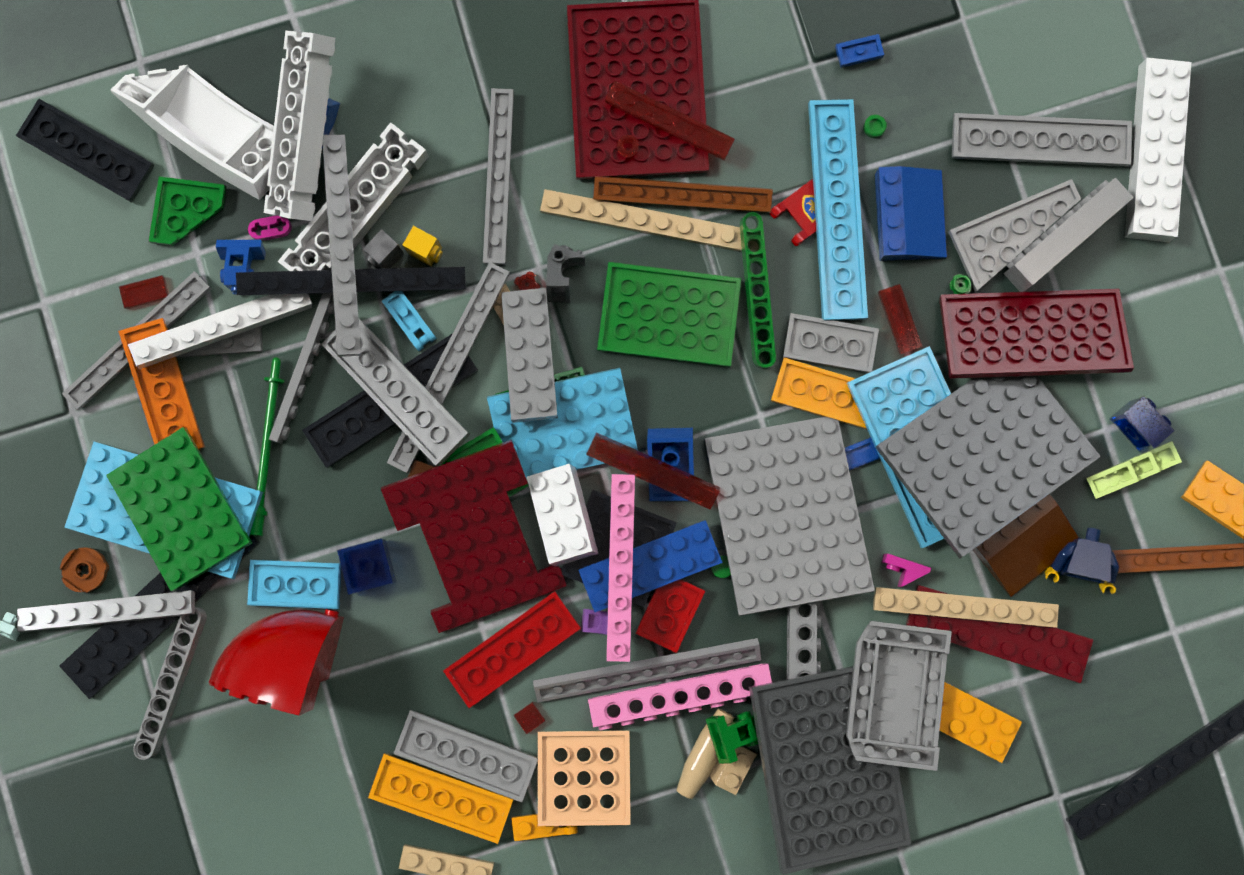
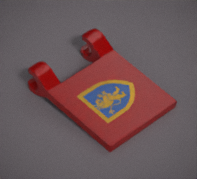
M813 179L774 206L769 213L773 219H776L787 210L797 222L802 231L792 238L791 242L794 246L800 245L816 232Z

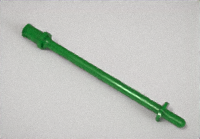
M278 357L272 359L270 377H264V381L269 383L257 482V490L263 492L250 535L263 536L265 516L268 515V511L264 507L272 442V440H269L274 425L278 384H282L285 381L279 379L281 360Z

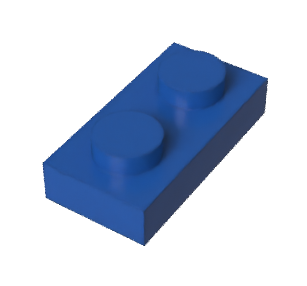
M879 34L839 43L835 46L840 68L884 57Z

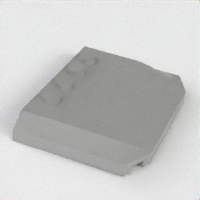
M876 621L868 623L856 642L846 737L856 761L933 771L938 770L940 750L938 740L947 654L950 653L952 631Z

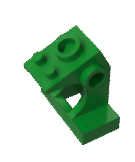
M750 711L738 714L733 722L729 724L726 723L724 715L706 718L720 764H731L738 761L735 752L736 748L744 745L750 747L758 744L754 714L751 715Z

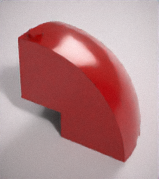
M325 609V612L289 610L269 615L252 623L233 638L224 649L212 670L209 685L214 686L215 689L221 692L230 690L229 695L239 699L249 697L248 701L254 704L267 705V703H272L271 709L294 715H302L313 710L320 682L329 679L344 617L338 616L339 612L331 609Z

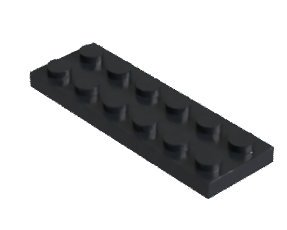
M41 99L37 100L16 134V137L131 203L154 167L153 163Z

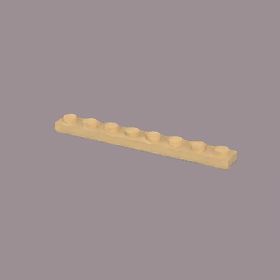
M875 587L873 610L1056 628L1058 622L1059 605L879 587Z

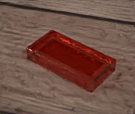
M163 275L119 286L125 309L160 301L169 295Z

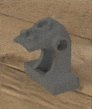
M554 244L547 256L546 289L548 302L570 303L569 277H563L562 273L572 266H585V255H582L581 250L574 252L566 245L559 246Z

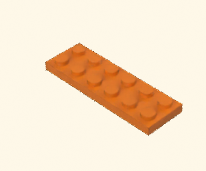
M160 318L118 331L154 445L182 427H185L198 449L204 448L205 445L177 357L175 356L138 369L128 344L167 331L165 319Z

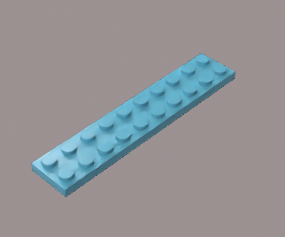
M853 99L810 100L808 110L822 319L833 321L865 320L868 318L854 101Z

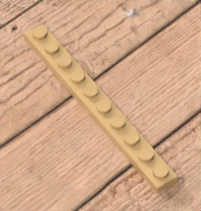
M544 189L541 213L742 252L740 227ZM749 241L748 248L750 251H758L757 242Z

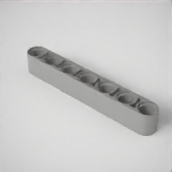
M195 607V612L198 615L196 623L190 621V615L180 616L133 747L134 755L138 759L145 760L154 757L161 749L206 622V612L200 607ZM184 633H187L190 636V642L188 645H185L182 642V636ZM176 655H179L182 658V664L180 667L176 666L174 663V658ZM169 676L172 677L175 682L172 689L169 688L166 684V680ZM161 698L166 701L167 706L165 710L160 709L158 705ZM153 720L159 725L157 732L151 729V722ZM145 742L148 743L151 747V752L149 754L145 753L143 750V745Z

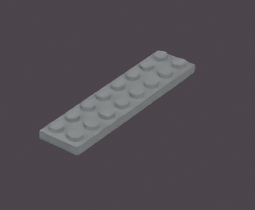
M954 113L952 159L1124 167L1131 165L1132 121Z
M359 317L361 356L338 357L335 330L322 343V346L437 467L440 466L471 434Z

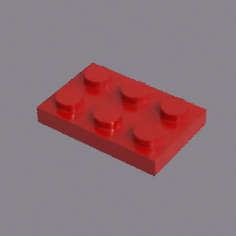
M681 579L657 588L635 634L677 653L705 590Z

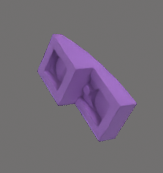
M583 609L581 631L607 635L608 611L594 612L591 609Z

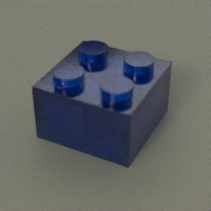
M1144 396L1129 401L1110 418L1139 452L1155 449L1175 431L1171 427V421L1166 416L1160 415L1156 410L1155 403Z
M381 538L337 550L348 595L397 583L386 539Z

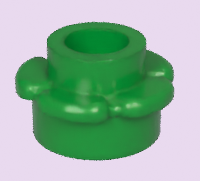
M962 274L955 275L953 280L950 281V289L954 291V294H968L971 291V280Z

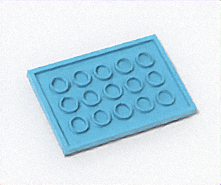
M620 368L556 381L555 391L558 418L512 423L509 392L487 397L493 426L503 442L512 440L526 479L527 476L566 464H571L577 470L639 456Z

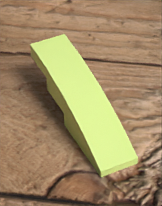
M1173 441L1086 479L1097 499L1182 461Z

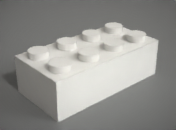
M566 464L527 476L549 564L553 566L563 565L598 554L576 467Z

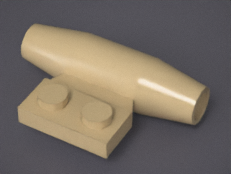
M719 708L713 715H724L727 724L732 723L734 720L733 715ZM706 724L684 764L676 791L689 799H693L710 777L716 786L736 795L757 754L741 746L735 749L738 761L731 764H720Z

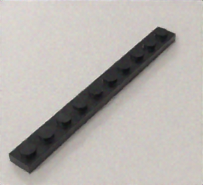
M465 267L355 269L356 292L466 289ZM331 270L236 272L237 296L333 293Z
M1244 700L1066 818L1078 839L1082 840L1243 732Z

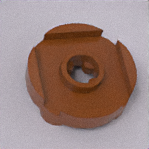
M74 549L68 552L61 562V578L65 586L72 591L92 592L98 589L106 580L109 564L105 557L96 549ZM81 565H88L89 573L81 576V569L79 567Z

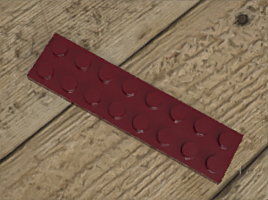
M917 585L916 591L947 594L921 585ZM910 613L906 621L908 626L952 631L951 643L1077 683L1082 682L1093 639L1055 627Z

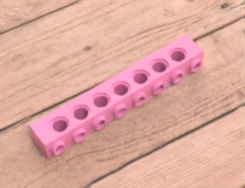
M612 474L607 661L630 662L635 475Z
M763 663L588 698L593 727L604 730L612 728L613 723L621 722V726L635 723L634 719L638 718L649 721L657 719L658 714L666 713V717L680 714L679 710L688 709V712L702 710L701 706L710 704L711 708L723 706L724 701L733 700V703L747 701L746 697L750 696V690L743 689L742 681L750 677L754 680V686L771 683L769 665ZM723 682L731 683L732 690L730 693H720L719 687ZM702 686L708 687L710 690L709 696L705 699L697 696V690ZM678 691L687 693V700L684 703H677L674 696ZM657 695L665 698V704L660 708L654 707L652 704V699ZM633 700H639L642 702L643 708L639 712H633L629 707L630 703ZM612 704L618 705L620 714L612 717L608 714L607 708Z

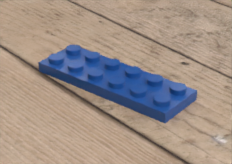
M706 520L633 548L632 598L722 563ZM609 558L578 570L594 612L608 608Z

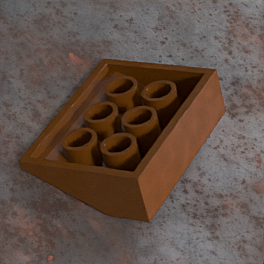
M1049 494L973 549V552L1007 594L1012 597L1048 568L1055 560L1057 554L1069 542H1073V540L1079 537L1057 502Z

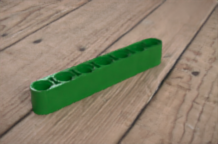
M751 212L740 221V237L752 359L758 368H768L775 363L776 352L764 229L761 216ZM748 218L755 220V229H749L746 226ZM749 241L757 242V252L750 251L748 248ZM752 263H757L760 266L761 271L758 275L751 272L750 265ZM754 285H759L762 288L763 294L761 297L753 294L752 289ZM757 307L764 310L765 316L763 319H758L755 316V309ZM759 330H764L767 333L766 341L761 342L757 339V332ZM766 352L769 355L767 364L760 362V353Z

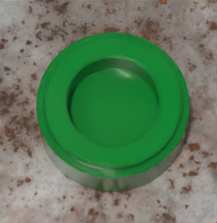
M871 115L864 123V132L870 138H879L884 134L887 124L882 116Z
M721 555L722 563L711 567V571L716 577L726 578L731 575L728 558Z

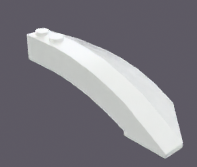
M188 65L179 66L178 70L167 71L166 68L148 71V75L136 77L135 74L125 75L111 89L112 94L153 130L223 180L258 200L270 190V186H267L274 126L225 96L190 69Z

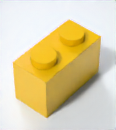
M413 225L403 243V247L409 255L432 267L434 262L438 263L443 254V251H441L442 246L437 238Z

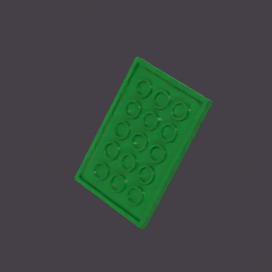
M608 262L597 351L731 367L741 278Z
M185 427L177 430L106 475L172 592H175L252 544Z

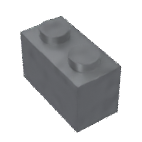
M382 229L363 248L367 254L365 258L375 269H390L404 254L400 246Z

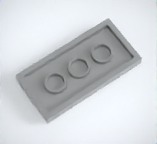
M790 313L783 358L870 373L873 369L879 328Z

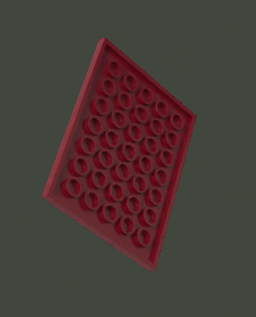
M652 0L567 5L576 180L595 179V176L620 178L709 173L699 0Z

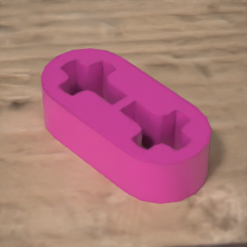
M277 215L253 220L248 226L249 235L254 240L262 241L285 237L292 230L291 222L287 218ZM279 221H282L284 224H286V226L283 227V231H280L278 228L272 227L278 226ZM258 225L262 228H268L267 230H262L261 235L254 232V230H257Z

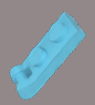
M394 291L382 300V303L418 351H421L424 348L423 346L429 341L432 343L437 339L402 291ZM422 329L425 334L417 339L414 334Z

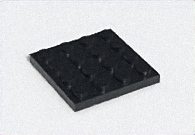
M592 490L586 508L598 554L563 564L561 569L563 576L581 583L583 581L578 571L579 569L605 560L610 556L611 497ZM634 506L633 548L673 533L677 522ZM650 591L632 598V603L644 607Z

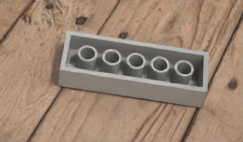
M1116 177L1110 182L1105 180L1045 231L1040 238L1035 240L1006 266L1009 269L1004 275L1019 292L1026 291L1134 197Z

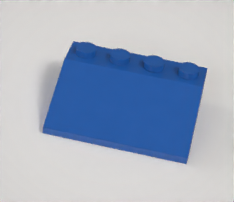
M903 166L879 167L875 173L880 261L947 258L942 170Z

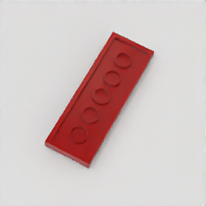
M554 591L447 667L443 672L467 707L470 708L580 630L581 627Z

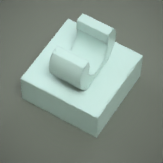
M6 612L3 620L0 621V635L16 641L20 634L15 627L17 624L16 615Z

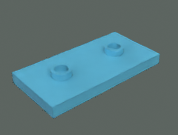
M250 560L247 605L339 609L342 564Z

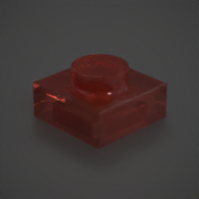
M533 702L514 714V717L526 734L546 721Z

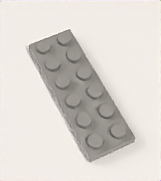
M538 288L501 292L511 421L516 423L558 418L547 289Z
M410 710L394 751L395 755L519 802H523L538 762V757L414 710Z

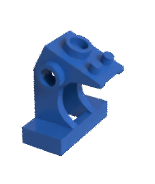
M262 240L216 241L219 257L221 260H225L224 269L220 271V279L234 295H237L236 272H254V269H251L252 260H265L266 251ZM234 260H243V265L233 266Z

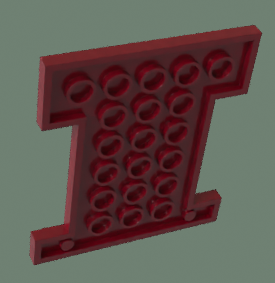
M512 440L381 487V492L397 531L420 524L451 601L449 604L431 610L438 633L567 586L559 565H552L537 571L507 491L526 485L528 481Z

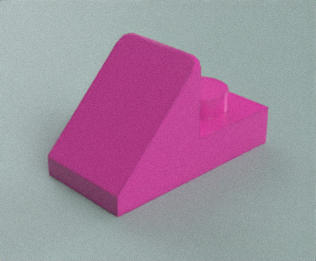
M884 554L881 562L887 564L886 568L899 572L902 569L898 587L907 585L930 573L931 570L930 567L891 554Z

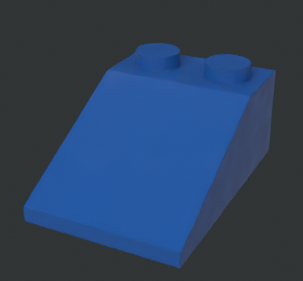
M693 428L648 429L649 501L695 500Z

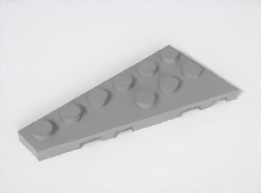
M1072 179L949 231V235L975 292L1081 200Z

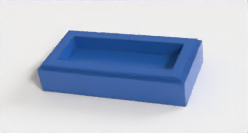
M871 438L845 448L849 470L880 458Z

